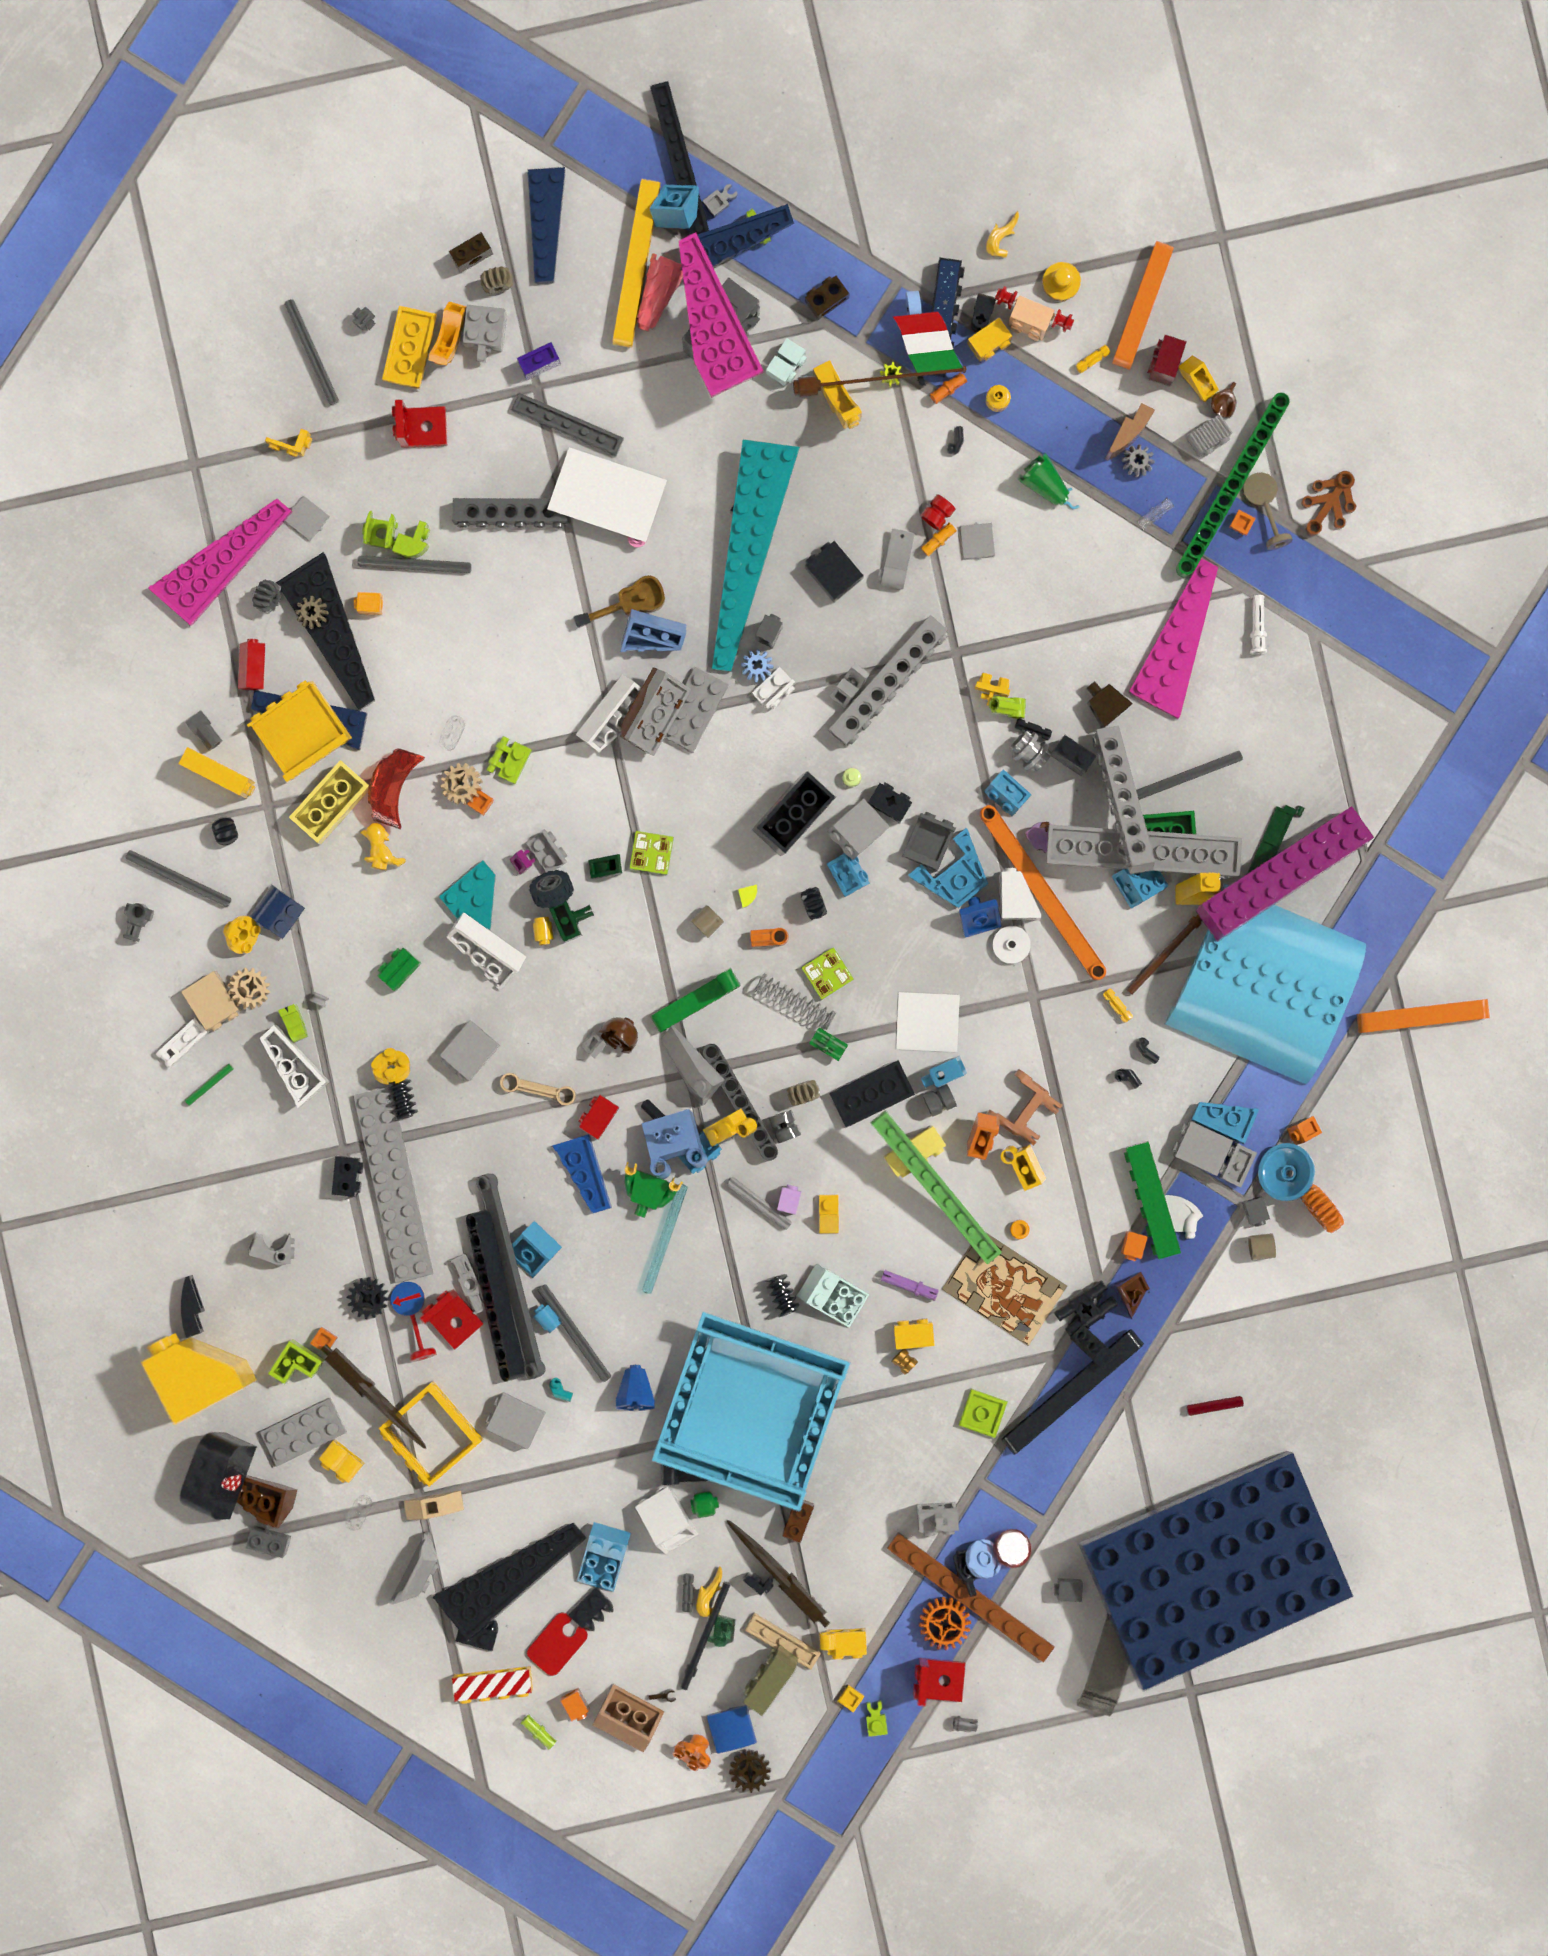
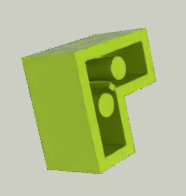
M292 1339L287 1343L268 1374L283 1384L290 1380L296 1369L312 1378L325 1360Z

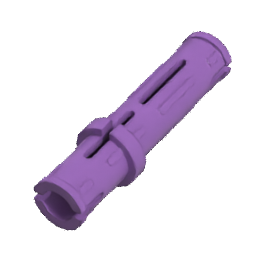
M884 1270L881 1278L883 1282L913 1292L915 1296L921 1295L933 1301L936 1300L939 1292L938 1289L926 1286L921 1281L918 1283L887 1270Z

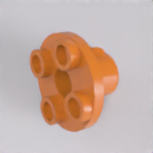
M695 1734L690 1739V1742H678L674 1748L673 1755L687 1763L688 1768L693 1771H697L698 1768L707 1769L711 1763L710 1757L705 1752L709 1742L702 1735Z

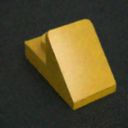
M819 1195V1233H839L838 1195Z

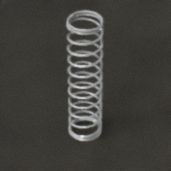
M763 974L755 991H759V994H761L770 983L766 993V998L769 997L776 988V991L773 996V1001H775L783 991V994L779 1002V1004L781 1005L790 994L786 1008H789L791 1004L794 1002V1000L797 998L793 1008V1012H795L804 1001L800 1011V1016H802L804 1012L807 1010V1008L810 1006L806 1019L808 1020L817 1009L813 1023H816L824 1012V1015L820 1023V1027H822L827 1021L824 1029L827 1030L829 1028L833 1018L836 1015V1012L831 1011L827 1018L824 1020V1017L827 1012V1007H825L817 1017V1014L821 1006V1004L819 1003L810 1014L814 1000H811L803 1011V1008L807 1000V996H805L801 1000L799 1005L796 1007L801 994L800 992L797 993V995L789 1004L794 989H791L786 995V997L783 999V996L787 988V985H785L776 996V993L780 985V981H778L769 993V990L773 982V977L762 989L765 979L767 977V974Z

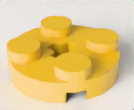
M387 1048L376 1056L371 1063L374 1078L382 1084H389V1082L394 1081L395 1084L400 1083L410 1074L408 1056L394 1048ZM391 1065L395 1066V1068L387 1069Z

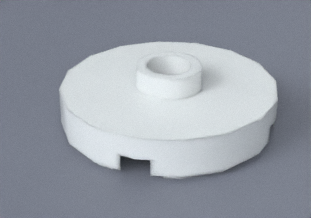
M1006 926L1000 929L992 941L995 956L1007 964H1015L1022 961L1028 955L1031 948L1028 934L1017 926ZM1010 941H1013L1015 943L1014 948H1010L1008 946V943Z

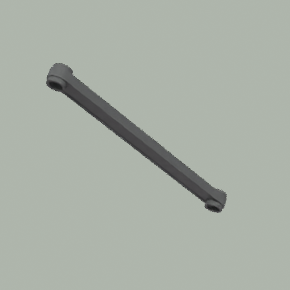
M487 1173L478 1177L476 1183L481 1191L485 1210L490 1213L518 1341L525 1365V1375L529 1379L541 1377L546 1369L541 1361L497 1187L498 1179L495 1174Z

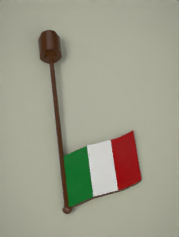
M939 312L894 316L893 319L901 331L907 354L917 373L821 383L820 379L817 380L816 376L800 377L798 380H793V389L795 396L818 395V391H821V387L962 371L965 373L967 368L961 365L956 356L946 324Z

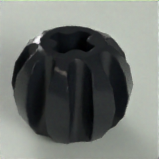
M220 817L212 823L211 828L218 844L230 845L237 840L238 832L232 818Z

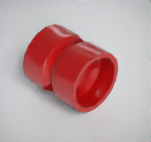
M936 494L930 503L931 507H926L920 517L932 528L940 531L946 523L945 518L951 517L956 508L947 499Z

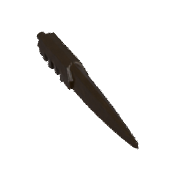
M326 1344L321 1348L327 1355L324 1360L362 1398L363 1396L366 1397L403 1433L419 1446L427 1449L425 1443L412 1426L374 1386L375 1383L369 1377L364 1375L337 1347L332 1350Z
M727 1520V1524L779 1583L778 1587L814 1624L819 1621L826 1628L830 1624L824 1617L827 1612L802 1587V1584L792 1572L789 1574L752 1537L732 1521Z

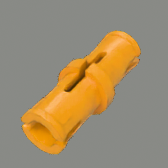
M949 522L942 530L933 534V537L921 547L922 551L929 557L937 548L944 546V542L956 533L957 530Z

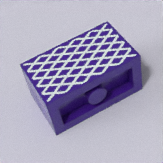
M552 342L517 358L526 380L561 365Z

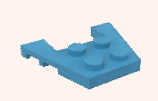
M967 828L953 838L954 842L964 853V856L934 879L922 864L908 874L911 879L957 908L988 885Z

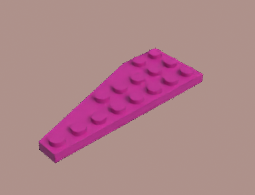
M694 233L678 242L694 363L712 398L764 373V370L697 234Z

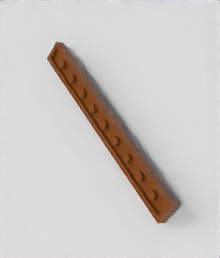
M899 1532L888 1545V1550L1043 1663L1055 1648L1053 1644L976 1588L977 1595L969 1597L966 1583L963 1584L958 1579L957 1574Z

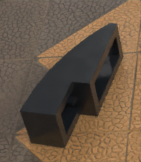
M193 1275L185 1277L181 1295L182 1326L185 1337L189 1338L204 1332L198 1313L204 1312L205 1309Z

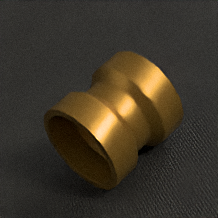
M902 1349L891 1360L894 1365H898L901 1368V1372L904 1375L911 1371L918 1363L914 1357L909 1355L906 1349Z

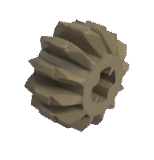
M507 267L489 268L480 275L481 286L485 293L498 294L499 292L509 290L513 286L512 274Z
M310 596V601L308 602L304 597L303 601L305 604H297L301 610H295V613L300 615L297 621H303V627L309 624L310 629H314V623H316L320 628L321 624L319 621H327L323 617V615L329 614L328 611L324 610L327 605L325 603L321 604V598L315 601L314 596ZM313 608H314V611L316 612V614H315L314 616L311 614V617H310V614L308 613V611H309L310 609L313 611Z
M815 1080L798 1083L787 1089L788 1099L793 1106L801 1105L820 1097L819 1087Z

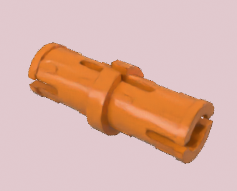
M959 372L949 381H944L942 386L930 393L932 401L938 404L948 395H953L955 390L967 383L966 377Z

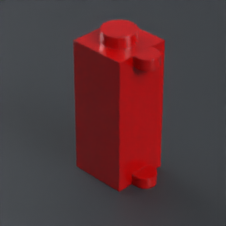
M247 639V642L240 643L238 689L245 691L264 689L265 643H258V639Z

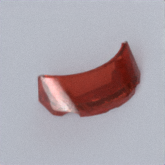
M397 748L393 750L391 755L379 762L372 774L368 789V803L371 804L373 821L401 829L402 826L398 812L401 788L412 769L425 759L424 756Z

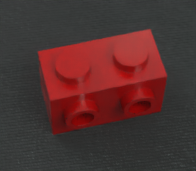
M599 1095V1097L594 1096L589 1104L591 1109L588 1114L584 1112L578 1121L581 1123L579 1128L598 1140L620 1108L602 1095Z

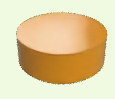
M1016 1220L1010 1226V1233L1016 1239H1024L1029 1234V1225L1023 1220Z

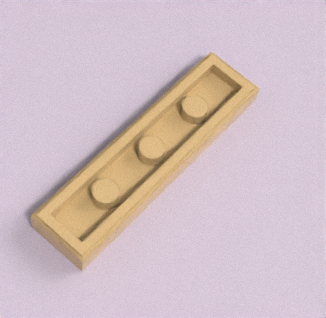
M756 1613L753 1614L745 1628V1631L775 1649L781 1645L798 1657V1663L812 1670L821 1654L820 1651Z

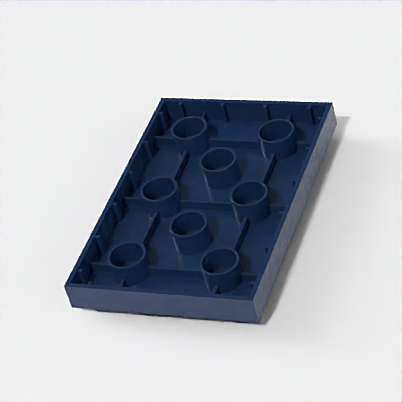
M1285 1451L1078 1543L1137 1686L1142 1691L1148 1690L1354 1597L1294 1453Z

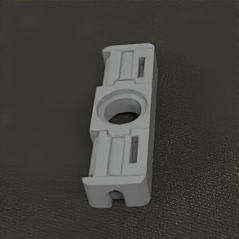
M463 1254L452 1259L450 1263H454V1269L458 1277H460L458 1281L465 1296H469L467 1298L472 1309L475 1310L473 1314L484 1311L485 1307L479 1280L468 1256ZM469 1278L475 1281V1287L471 1290L465 1287V1281Z

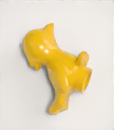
M372 823L367 829L360 832L371 844L370 857H365L364 860L372 863V868L386 870L387 864L400 867L406 862L405 858L394 857L390 849L384 844V841H389V834L381 824Z

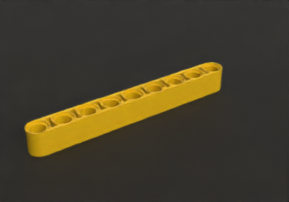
M641 179L614 329L613 345L630 348L633 345L636 318L641 301L654 227L650 207L660 193L661 182Z

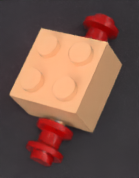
M1006 286L1003 289H998L995 299L998 300V305L1002 302L1006 303L1010 310L1013 304L1015 305L1008 323L1012 331L1026 333L1029 338L1038 341L1039 339L1043 340L1051 320L1053 321L1051 327L1054 328L1058 325L1062 327L1064 333L1066 330H1071L1075 321L1072 319V314L1068 316L1062 315L1061 310L1058 309L1055 316V310L1020 295L1016 298L1018 291L1013 293L1007 292Z

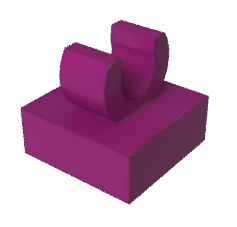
M521 849L509 859L520 875L525 873L536 860L535 858L532 860L528 859L526 855L530 852L529 850L523 852Z

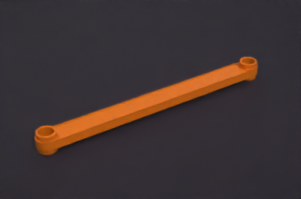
M991 805L984 806L980 811V818L1017 872H1022L1030 891L1089 976L1094 980L1103 979L1106 975L1104 964L996 808ZM984 810H992L994 813L993 818H985L983 815ZM1095 966L1102 969L1100 977H1096L1093 974Z

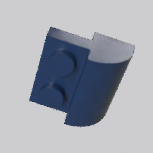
M271 885L249 916L283 939L305 907L274 885Z

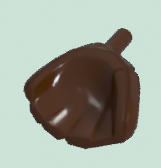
M1235 382L1231 383L1229 389H1223L1212 397L1211 407L1216 415L1220 414L1223 418L1233 416L1237 405L1233 393L1236 386Z

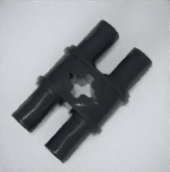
M1102 1280L1089 1289L1083 1288L1082 1292L1071 1299L1069 1298L1067 1304L1054 1312L1060 1322L1072 1313L1078 1314V1319L1064 1328L1070 1338L1082 1325L1090 1329V1326L1101 1319L1103 1320L1108 1312L1119 1306L1113 1296L1100 1305L1094 1304V1299L1108 1290ZM1082 1303L1087 1306H1091L1089 1308L1091 1315L1087 1314L1086 1312L1082 1313Z

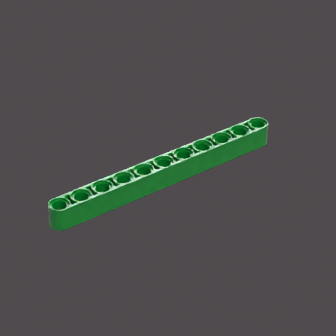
M1277 393L1267 406L1178 562L1176 572L1180 577L1187 578L1196 569L1290 403L1287 394ZM1276 399L1282 400L1283 403H1284V406H1283V407L1277 406L1276 403H1275V400H1276ZM1266 416H1272L1275 422L1268 423ZM1262 432L1265 435V439H1258L1256 433ZM1247 449H1254L1256 456L1248 455ZM1238 465H1244L1247 471L1241 473L1238 470ZM1228 482H1235L1237 489H1231L1228 486ZM1219 498H1225L1228 501V505L1222 506L1219 503ZM1211 514L1217 515L1218 522H1212L1209 516ZM1200 531H1207L1209 538H1202ZM1197 547L1200 551V554L1193 555L1191 553V548ZM1181 564H1188L1190 566V571L1184 572L1181 568Z

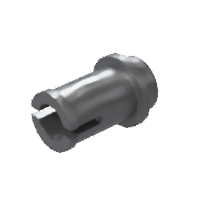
M961 1716L954 1717L953 1729H956L958 1732L960 1730L977 1732L978 1724L976 1723H978V1719L961 1718Z

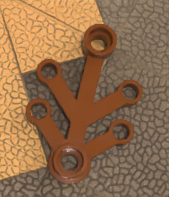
M1342 471L1337 474L1335 479L1316 480L1312 484L1313 491L1317 493L1321 492L1324 488L1335 486L1336 488L1332 493L1313 497L1305 496L1302 499L1301 503L1304 508H1310L1314 504L1326 502L1316 518L1307 523L1306 531L1309 535L1315 536L1321 532V523L1332 507L1335 516L1334 527L1342 529L1346 525V520L1342 515L1339 496L1343 491L1346 501L1344 511L1346 513H1353L1356 510V503L1353 502L1351 487L1354 485L1355 478L1351 472ZM1346 478L1348 483L1343 484L1341 479ZM1315 484H1321V489H1316ZM1305 499H1309L1311 504L1306 505ZM1351 504L1353 510H1348L1347 505ZM1337 520H1341L1343 525L1338 526ZM1310 526H1316V531H1311Z

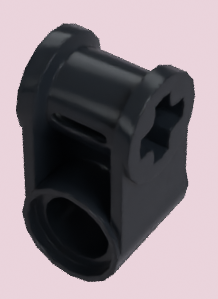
M978 293L971 321V327L975 332H979L988 325L995 306V297ZM979 319H982V324H978Z

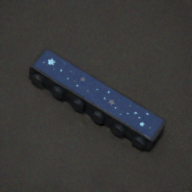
M939 257L931 312H939L942 316L951 340L952 334L955 335L957 323H953L954 316H958L960 305L956 304L957 297H961L962 291L959 279H963L965 267H961L962 260ZM946 373L935 374L931 376L945 377Z

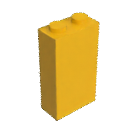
M189 747L186 748L178 763L245 799L248 796L251 797L255 790V782Z

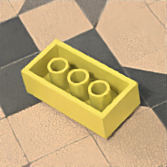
M340 760L289 818L321 845L372 787Z

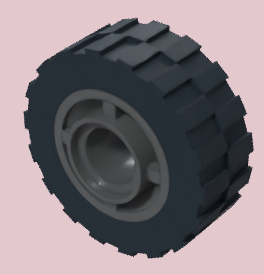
M562 870L543 873L537 876L529 886L534 903L541 908H551L563 904L566 900L570 899L574 892L568 873Z

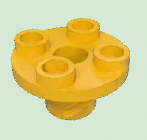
M1066 262L1052 264L1043 276L1042 286L1047 295L1052 299L1062 302L1074 297L1081 285V277L1078 270Z
M246 915L229 921L223 930L228 948L239 954L250 953L261 932L257 922Z

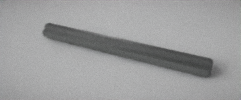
M293 299L287 300L284 304L329 404L334 405L339 402L332 383Z
M358 556V566L454 573H471L472 568L469 562Z
M1236 751L1137 789L1138 799H1143L1243 760V756L1240 751Z
M129 850L126 854L127 860L225 907H228L232 899L132 850Z
M546 1284L541 1286L538 1292L559 1317L558 1320L602 1382H606L611 1378L609 1371Z

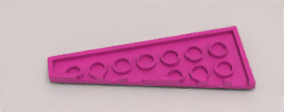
M275 499L259 510L254 516L243 521L242 524L227 532L219 540H215L195 554L190 560L179 565L168 575L163 576L155 584L150 585L148 589L192 626L290 516L292 511L279 499Z
M1202 558L1128 692L1176 719H1179L1181 716L1218 570L1217 566Z

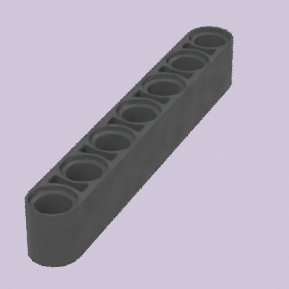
M707 1044L703 1049L706 1061L715 1070L716 1066L720 1063L725 1064L727 1067L726 1073L720 1074L725 1080L721 1084L735 1111L742 1109L745 1115L748 1113L755 1115L756 1131L763 1130L765 1132V1139L762 1141L756 1140L754 1137L755 1132L750 1134V1137L765 1160H774L778 1155V1149L720 1048L715 1044ZM709 1047L717 1049V1055L713 1058L708 1057L706 1054V1050ZM728 1080L736 1082L737 1086L734 1091L726 1089L725 1084ZM739 1096L746 1099V1105L742 1108L737 1107L735 1104V1100ZM766 1147H773L775 1149L773 1157L769 1158L764 1155Z

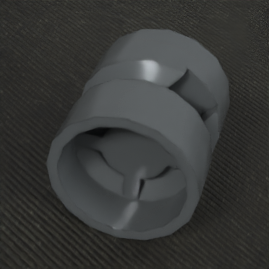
M948 1084L937 1088V1092L930 1091L923 1094L924 1101L932 1117L941 1114L943 1109L948 1111L957 1107Z
M792 1110L769 1118L772 1128L777 1130L775 1136L778 1143L801 1135L798 1125L794 1124L796 1119ZM786 1122L788 1127L783 1128L782 1123Z

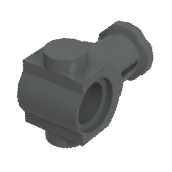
M127 903L124 914L127 915L126 922L129 924L123 938L139 942L140 939L138 937L141 928L145 927L146 922L152 920L154 910H150L144 904ZM138 907L143 909L141 917L135 915V910Z

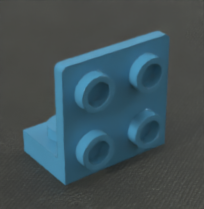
M1123 869L1112 876L1131 909L1169 886L1160 871L1130 874L1129 869Z

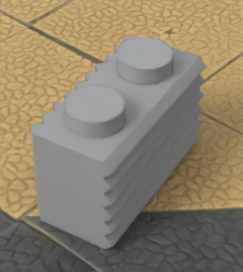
M1218 414L1190 433L1186 439L1198 457L1202 454L1206 457L1214 451V446L1217 444L1222 446L1230 440L1229 436H1231L1232 431L1222 416Z

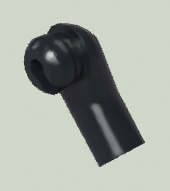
M962 426L954 427V444L949 443L947 446L949 454H958L964 442Z
M1141 1037L1136 1042V1047L1144 1058L1156 1064L1160 1056L1148 1049L1149 1041Z

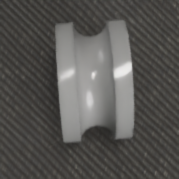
M313 992V998H310V1001L325 1007V1001H328L329 998Z

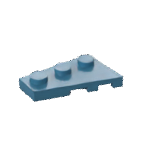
M1199 1102L1191 1121L1241 1144H1245L1259 1109Z

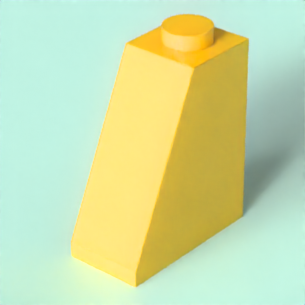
M1199 873L1175 885V905H1201L1220 892V873Z

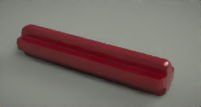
M1241 1396L1191 1404L1187 1405V1413L1189 1416L1243 1407L1244 1401Z

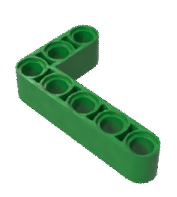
M730 968L717 975L712 981L650 1017L659 1033L729 994L741 985Z

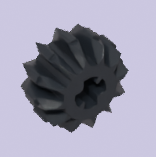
M808 888L801 892L805 910L811 920L822 918V916L827 914L819 888Z

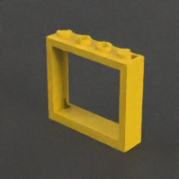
M434 1381L401 1408L399 1412L401 1415L405 1414L426 1394L430 1393L472 1441L433 1476L427 1472L390 1429V1426L393 1424L390 1420L378 1428L383 1439L386 1442L389 1440L393 1445V1451L398 1456H403L406 1460L404 1462L411 1471L415 1470L418 1474V1480L424 1485L427 1484L428 1487L483 1440L481 1435Z

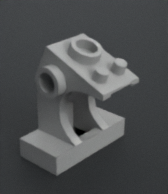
M255 1232L248 1249V1255L276 1265L290 1264L291 1259H294V1247H291V1244H295V1239L291 1238V1234L288 1233L281 1247L270 1248L265 1244L263 1235ZM283 1253L284 1256L279 1257L278 1254Z

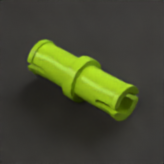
M530 1714L520 1723L533 1734L532 1737L534 1739L537 1738L548 1750L557 1742L545 1730V1727L543 1725L540 1726Z

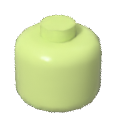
M855 768L846 769L842 775L843 783L848 787H856L861 781L860 772Z

